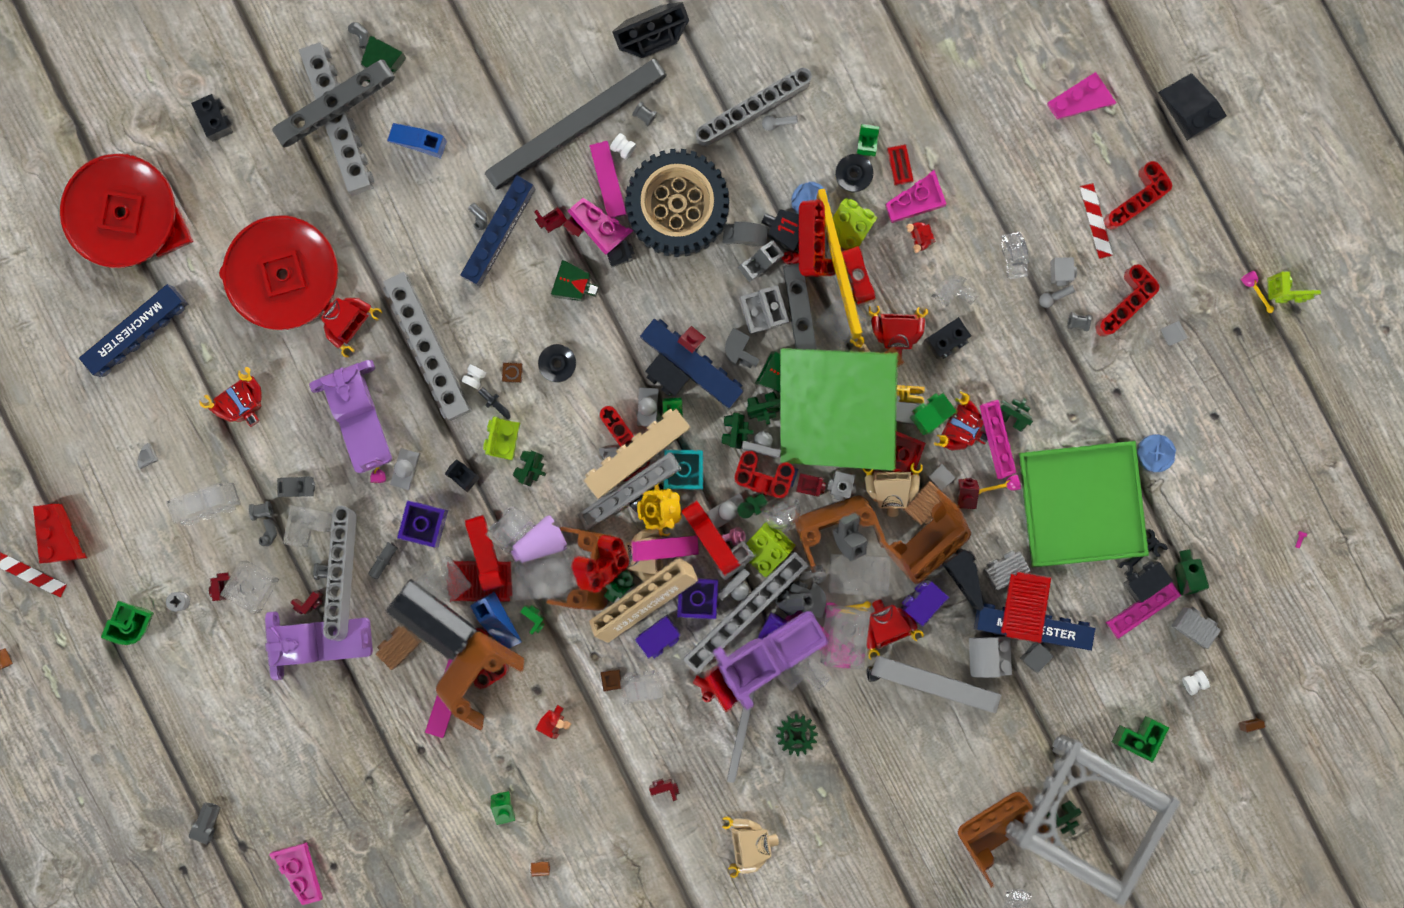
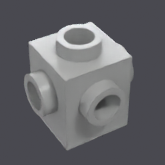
M834 472L833 479H829L827 487L830 490V494L834 495L833 499L845 501V498H850V495H854L856 484H853L855 475ZM840 483L844 485L843 490L839 488Z

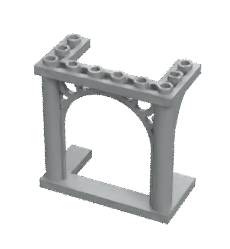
M1061 734L1060 737L1054 740L1052 745L1054 747L1052 751L1060 755L1061 758L1055 761L1051 776H1047L1045 779L1044 789L1035 797V805L1025 815V823L1023 824L1014 819L1013 822L1007 825L1005 836L1025 850L1028 848L1098 889L1115 903L1124 907L1181 801L1149 786L1083 747L1081 742ZM1072 765H1078L1081 773L1077 779L1071 775L1070 769ZM1085 766L1088 767L1087 771H1092L1091 775L1086 776ZM1067 776L1069 778V782L1067 785H1064L1063 781L1065 782ZM1100 780L1110 783L1145 803L1150 809L1158 812L1121 881L1072 854L1063 845L1058 836L1055 822L1058 804L1070 788L1081 782ZM1049 811L1050 817L1048 819H1043V817L1047 815L1046 812ZM1047 823L1050 824L1051 829L1046 834H1040L1037 831L1039 825ZM1054 836V843H1051L1050 840L1048 842L1045 841V839Z

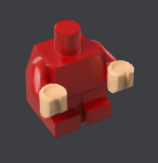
M921 222L907 224V232H910L912 239H915L913 241L915 253L927 249L936 242L930 224L926 225Z
M557 705L554 711H547L540 719L535 730L551 739H557L559 728L569 729L571 723L563 721L564 716L561 713L564 708Z

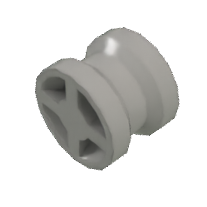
M185 592L171 593L166 599L168 609L175 612L185 610L190 604V598Z

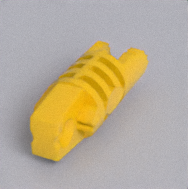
M897 385V396L900 397L898 402L924 403L923 397L910 394H922L925 388L921 386Z

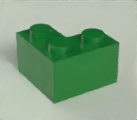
M935 393L927 399L928 404L922 403L912 410L913 415L910 416V419L923 436L932 432L957 412L944 393L940 395Z
M1145 716L1137 733L1119 725L1111 742L1153 763L1170 727Z

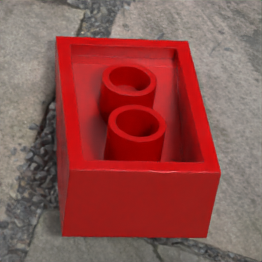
M896 431V460L893 472H911L910 467L913 463V469L916 471L926 443Z
M718 664L705 672V680L724 711L727 712L738 700L731 688L726 684Z

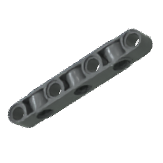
M379 60L273 127L272 131L282 147H289L391 83L395 76L385 60ZM365 80H370V84L368 86H362ZM337 100V105L330 107V103ZM300 121H305L303 127H297Z
M799 263L783 265L795 348L817 350L805 276H802L799 271ZM799 287L802 292L795 294L792 292V288ZM799 324H805L808 327V329L806 331H800L797 326Z

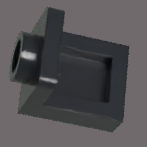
M457 459L445 472L447 477L451 478L466 492H469L480 478L468 466Z

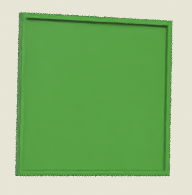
M780 349L781 463L894 471L896 460L897 353Z
M1136 441L1018 453L1031 567L1149 556Z

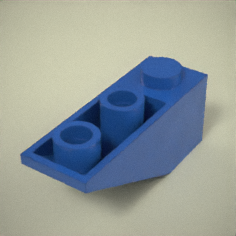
M393 123L387 139L388 142L442 159L447 144L444 135Z
M495 592L484 596L470 605L478 622L498 643L511 648L522 642Z

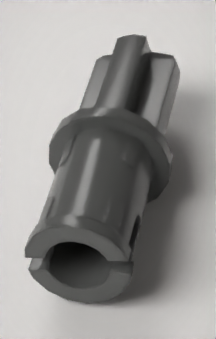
M387 542L381 554L376 556L377 560L368 573L372 578L379 579L385 567L390 565L389 561L398 547Z

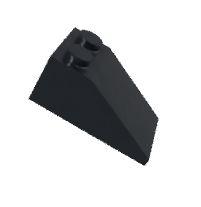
M1192 73L1158 92L1187 141L1227 117L1218 100Z
M958 549L942 565L971 606L981 611L984 607L977 565L974 562L976 558L970 550Z

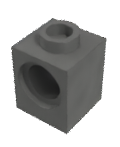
M1034 642L1020 659L1031 670L1039 673L1054 656L1049 653L1051 649L1045 643Z

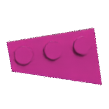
M1094 72L1049 101L1047 106L1058 120L1083 112L1114 106L1116 101L1098 74Z
M934 170L922 180L917 181L908 190L903 191L886 203L885 207L891 223L946 207V201Z
M584 198L568 210L570 215L605 255L633 232L632 229L629 227L625 228L619 224L618 220L610 218L600 208Z
M307 842L269 854L271 859H275L280 867L279 871L281 874H284L290 882L292 891L302 905L323 899Z

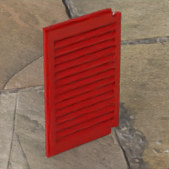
M449 561L448 595L452 596L451 601H477L495 592L500 602H510V596L514 595V561H498L505 586L488 592H484L481 587L480 573L476 561Z
M1022 572L1010 575L1001 633H1006V637L1041 643L1052 578Z

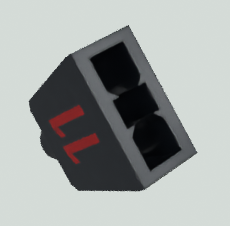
M782 209L779 210L776 217L765 213L761 224L771 228L768 237L786 250L794 252L799 242V214Z

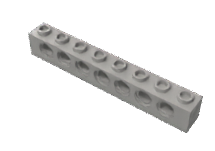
M319 42L299 49L316 99L340 85V82L337 83L335 76H338L336 68L329 61L332 57L328 47L325 48ZM318 63H324L322 68L316 69ZM325 80H330L328 86L322 87ZM337 100L334 104H331L330 107H335L337 105ZM349 109L341 114V121L334 122V118L326 123L325 127L347 191L354 196L374 189L372 183L375 181L371 171L368 172L367 170L368 160L366 155L361 153L360 147H362L359 136H355L354 129H356L353 119L349 118L347 113L350 111ZM348 133L347 139L341 140V135ZM353 150V157L347 158V153ZM356 168H360V174L353 176V171Z
M402 272L383 281L385 285L383 291L387 298H391L393 302L391 308L394 314L399 315L401 319L399 325L403 332H407L409 336L407 342L412 350L415 349L418 355L415 356L418 365L420 367L423 366L426 372L423 376L427 384L431 383L434 389L431 393L435 401L439 400L442 406L439 410L443 418L452 421L471 412L469 404L408 275ZM404 291L406 297L399 301L397 296L400 292ZM413 309V316L406 318V311ZM416 326L422 327V332L419 335H414L413 331ZM424 343L430 344V349L427 352H422L421 348ZM437 360L438 367L431 370L430 362ZM441 377L446 378V384L443 387L438 386V379ZM449 394L454 395V402L452 404L446 403V397Z
M793 551L683 658V661L697 674L715 657L713 654L715 649L718 647L723 649L797 578L808 565Z

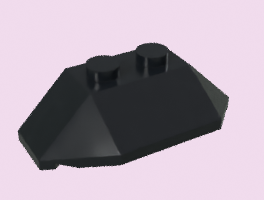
M683 2L657 6L625 20L612 33L620 51L639 58H645L677 44L690 20Z

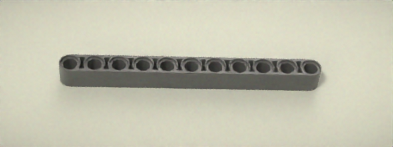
M656 59L647 62L490 167L485 172L486 177L495 190L504 187L513 181L516 175H522L661 82L667 74Z

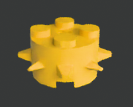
M658 484L655 485L654 490L643 493L644 496L641 501H638L637 505L638 517L644 521L646 529H658L659 535L662 536L663 528L669 527L673 529L674 525L681 520L680 496L677 492L671 491V489H659Z

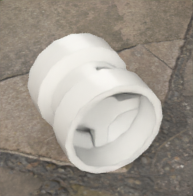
M620 133L612 142L610 149L620 153L621 157L626 160L634 151L636 144L633 141H628L626 136Z
M470 364L467 368V375L463 376L461 381L479 389L480 381L482 378H485L487 372Z
M1202 670L1196 671L1193 676L1182 678L1183 684L1190 695L1197 694L1200 689L1205 690L1210 687L1209 681Z

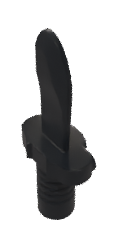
M482 387L478 393L487 401L485 406L489 408L492 405L507 420H510L509 411L497 401L500 396L497 393L492 396Z

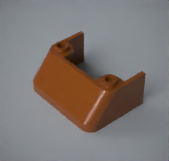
M939 489L936 491V494L941 502L932 508L931 516L933 520L906 544L902 541H897L891 545L884 539L880 541L890 558L914 584H919L964 545L971 536V530L960 508Z
M857 495L845 499V501L803 514L796 519L795 528L812 573L816 572V566L809 548L816 546L820 542L821 535L819 530L839 524L840 519L853 513L860 517L859 525L863 527L873 526L881 548H884L880 541L882 539L886 541L874 510L864 496Z
M564 526L560 527V531L579 534V547L584 551L591 552L590 558L598 560L601 557L597 546L599 538L602 535L613 536ZM604 587L598 593L575 589L568 594L567 601L550 598L546 604L600 611L608 604V599L604 596L608 589Z
M475 632L470 639H467L466 647L461 653L457 654L438 681L436 693L455 717L481 731L483 729L484 715L472 709L469 701L462 698L482 667L488 671L495 672L506 663L522 672L524 670V657L487 635Z
M1020 792L1010 794L962 824L958 829L960 840L991 888L994 887V884L986 872L994 864V856L991 851L1010 840L1005 836L1007 825L1013 822L1014 819L1024 824L1025 815L1029 810L1033 809L1025 795ZM1045 823L1037 828L1040 834H1046L1050 831ZM1053 836L1048 838V840H1050L1051 843H1054Z

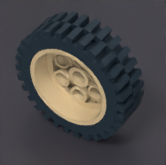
M670 149V153H665V150L660 151V156L656 157L653 154L650 156V161L644 160L641 163L642 167L635 169L634 177L631 176L629 180L630 185L626 189L627 197H625L629 223L633 232L637 234L638 239L643 241L648 248H653L654 252H663L665 256L674 254V257H680V254H685L686 257L690 256L692 252L697 254L700 252V249L708 248L711 242L714 243L717 240L718 234L722 233L729 213V191L726 187L725 178L721 177V171L715 169V164L712 161L707 162L705 156L701 155V157H698L695 151H691V154L686 153V149H681V152ZM677 182H681L684 184V188L676 190L674 185ZM663 190L667 192V196L659 198L657 193ZM692 193H698L700 198L693 201L689 196ZM675 201L683 203L680 209H675L672 205ZM659 209H663L666 212L663 217H657L655 213ZM695 211L699 214V217L692 220L688 217V214ZM673 220H680L682 225L674 228L671 223Z

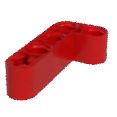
M1150 161L1139 170V177L1146 187L1105 216L1104 224L1107 229H1117L1172 189L1171 179L1158 162ZM1151 168L1153 175H1149L1146 169ZM1158 183L1164 186V191L1158 188ZM1142 194H1146L1149 197V202L1143 200ZM1127 205H1131L1133 207V213L1127 210ZM1120 214L1122 216L1117 221H1112V219L1115 218L1117 215Z
M820 199L802 201L799 205V271L802 276L827 277L836 274L832 259L825 258V206Z
M1134 265L1125 271L1124 279L1133 290L1096 324L1098 335L1106 337L1115 333L1159 291L1158 281L1142 265ZM1132 270L1137 271L1138 279L1132 276ZM1145 284L1151 286V293L1145 290ZM1131 297L1137 299V306L1131 303ZM1117 310L1123 311V319L1117 316ZM1112 321L1113 324L1107 328L1108 330H1105V324Z
M612 406L603 407L600 411V418L621 447L624 444L626 445L627 442L632 441L631 439L634 435L618 412ZM607 410L609 412H614L612 414V417L615 421L618 418L620 420L618 422H615L611 427L609 426V424H612L611 420L609 418H604L606 416L605 412ZM617 426L625 428L623 435L617 436L615 434ZM650 460L647 462L645 467L637 469L634 473L630 475L629 478H626L623 481H628L629 479H631L632 477H634L635 475L649 467Z
M697 500L681 510L724 576L741 566Z
M484 515L465 520L466 529L479 569V580L483 591L488 592L504 587V579Z

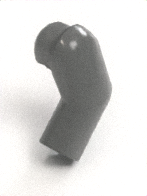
M352 22L348 26L349 33L357 35L359 37V47L366 49L369 40L368 31L358 22Z
M472 203L468 210L476 216L474 228L476 230H484L487 226V213L478 205Z
M272 518L263 520L266 532L259 538L261 546H270L277 536V530Z

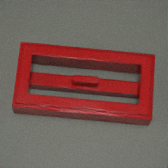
M906 144L887 148L894 186L913 183L914 179ZM899 150L903 151L904 161L908 178L906 179L904 176ZM892 151H895L901 180H898Z

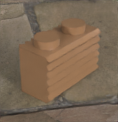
M928 481L914 499L907 504V507L902 510L917 524H928L932 520V508L941 502L936 494L938 488L931 481Z
M398 626L391 633L393 637L388 642L384 640L377 647L379 651L376 653V656L390 670L395 669L422 642L404 626L402 628Z

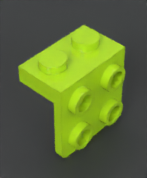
M845 198L833 216L839 244L845 250L860 246L878 218L874 216L875 214L871 210L858 206V203L853 199Z

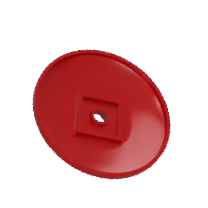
M128 154L103 155L84 164L68 181L60 203L61 225L70 245L85 259L109 268L135 266L154 256L168 240L176 215L174 195L163 174L149 162ZM120 208H124L126 213L123 217L119 218L117 212Z
M269 216L249 224L233 239L223 261V285L230 303L246 320L266 329L290 330L311 322L329 305L338 282L337 258L327 238L310 223L291 216ZM282 269H286L288 273L285 279L278 277V273Z

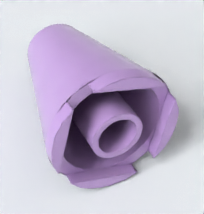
M550 515L544 517L512 546L511 554L516 562L519 560L521 563L567 549L566 541L559 527L551 524L555 521Z

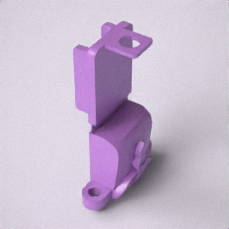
M372 360L356 363L346 368L341 367L334 370L333 373L309 383L312 393L325 390L332 415L340 424L354 470L359 474L387 464L392 460L364 378V374L375 370Z
M276 611L266 613L265 630L267 643H265V649L268 652V664L272 680L283 679L284 665L368 657L373 653L371 626L368 618L349 619L346 638L342 641L327 639L324 636V622L280 626L279 614ZM337 627L334 629V636L337 634Z
M805 611L767 635L764 639H754L729 656L725 654L721 647L715 649L713 654L718 661V666L724 675L726 684L731 688L736 699L748 710L754 706L749 697L750 693L825 646L827 639L813 613Z

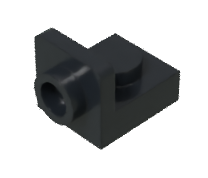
M626 240L607 253L611 268L633 261L632 255H635L632 244H627Z

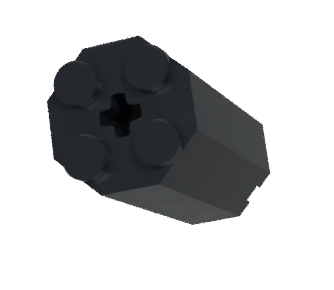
M410 579L385 611L447 659L451 660L459 652L463 651L467 645V639H470L477 630L473 627L474 625L413 579Z

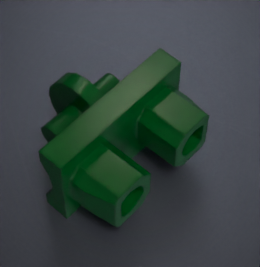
M774 392L765 394L766 402L760 404L757 397L748 398V407L746 408L749 420L757 418L758 422L765 420L766 425H770V419L775 418L776 413L780 412V398L777 399Z
M1024 397L1021 401L1013 399L1011 402L1013 405L1002 400L1000 408L1005 423L1011 415L1017 419L1013 423V427L1020 432L1027 425L1030 426L1032 424L1033 417L1027 414L1031 408L1025 405L1027 399Z
M733 413V415L724 416V426L732 427L731 434L722 435V444L728 445L731 448L741 449L742 441L747 442L748 434L754 435V431L749 430V422H744L745 415Z
M533 450L531 452L522 451L520 460L526 462L524 469L517 467L513 473V476L518 479L519 483L531 487L533 481H538L540 475L546 476L547 473L542 471L544 464L541 463L544 455Z
M759 494L754 498L748 496L744 499L746 502L738 506L737 513L741 518L748 519L753 514L759 515L762 513L760 508L767 505L768 502L763 494Z
M622 571L612 582L605 586L608 591L604 596L612 603L617 598L621 599L636 585L633 582V575L628 571Z
M1069 800L1061 805L1066 815L1059 818L1056 813L1055 822L1056 829L1065 824V827L1060 829L1062 834L1070 832L1074 836L1076 834L1074 828L1078 827L1079 823L1077 820L1072 823L1069 821L1080 816L1082 811L1080 808H1076ZM1050 812L1047 813L1046 819L1050 817Z

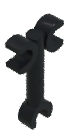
M1147 529L1146 531L1150 535L1147 539L1148 552L1152 550L1154 556L1160 557L1161 555L1157 551L1158 547H1162L1163 550H1167L1168 547L1166 544L1159 542L1153 530ZM1144 556L1132 557L1128 561H1122L1117 567L1122 568L1124 565H1127L1128 570L1124 574L1128 576L1133 572V566Z

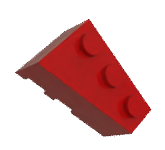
M62 504L33 506L39 564L87 558L81 550L78 537H75L71 528L72 524Z

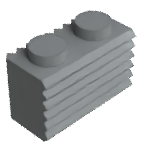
M1009 551L1003 555L1004 559L1000 561L995 559L986 564L987 568L983 570L994 590H999L1009 585L1011 574L1016 575L1017 572L1031 573L1021 552Z
M1184 607L1172 624V627L1201 647L1209 649L1221 629L1216 627L1218 623L1210 618L1204 619L1200 616L1202 613L1194 607Z

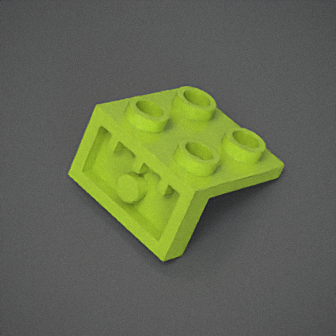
M1290 271L1280 272L1267 278L1268 300H1275V303H1287L1290 300H1294V303H1304L1307 300L1315 299L1314 296L1321 294V290L1291 291L1290 288L1293 282L1290 277Z
M493 416L487 426L489 437L485 439L483 445L485 454L513 460L521 423Z
M767 520L746 542L747 546L756 556L749 563L764 577H767L796 546L770 520Z

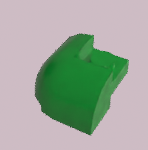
M118 601L111 619L107 620L101 638L120 645L135 644L147 632L154 613L143 607Z

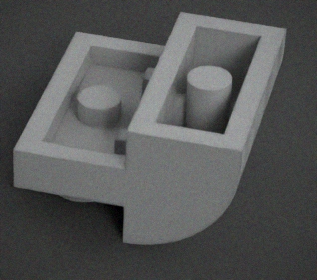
M778 285L739 297L750 334L764 330L767 331L789 322Z
M1009 637L969 638L971 677L988 678L1012 675L1011 642Z

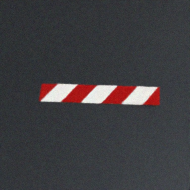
M1094 183L1082 185L1080 190L1098 257L1101 259L1112 256Z
M0 552L1 569L58 597L62 596L67 586L66 584Z

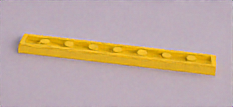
M825 188L819 189L816 199L822 200L825 206V234L852 339H859L862 335V329Z

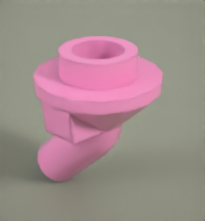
M741 527L732 528L729 534L721 535L725 542L732 541L733 545L737 546L740 542L745 541V532Z

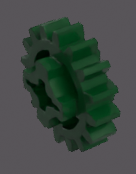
M797 713L794 714V718L787 715V721L781 719L783 726H777L780 733H777L776 737L781 738L777 743L778 745H784L782 747L783 751L789 749V755H792L793 751L796 752L797 756L800 755L801 751L806 755V749L813 750L811 744L817 743V740L813 738L818 736V732L813 731L816 725H810L812 719L805 720L804 714H802L801 718H798ZM801 722L800 725L793 726L791 723ZM785 729L789 732V737L786 741L784 739ZM807 729L810 732L809 740L805 737ZM792 730L795 732L800 731L802 739L798 737L793 738ZM794 744L803 745L801 747H793Z

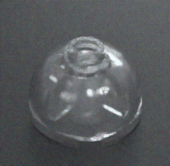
M787 497L788 500L781 501L782 499L779 498L769 501L767 505L763 506L764 509L761 508L765 522L771 528L783 532L792 529V526L799 521L801 514L799 500L796 497Z

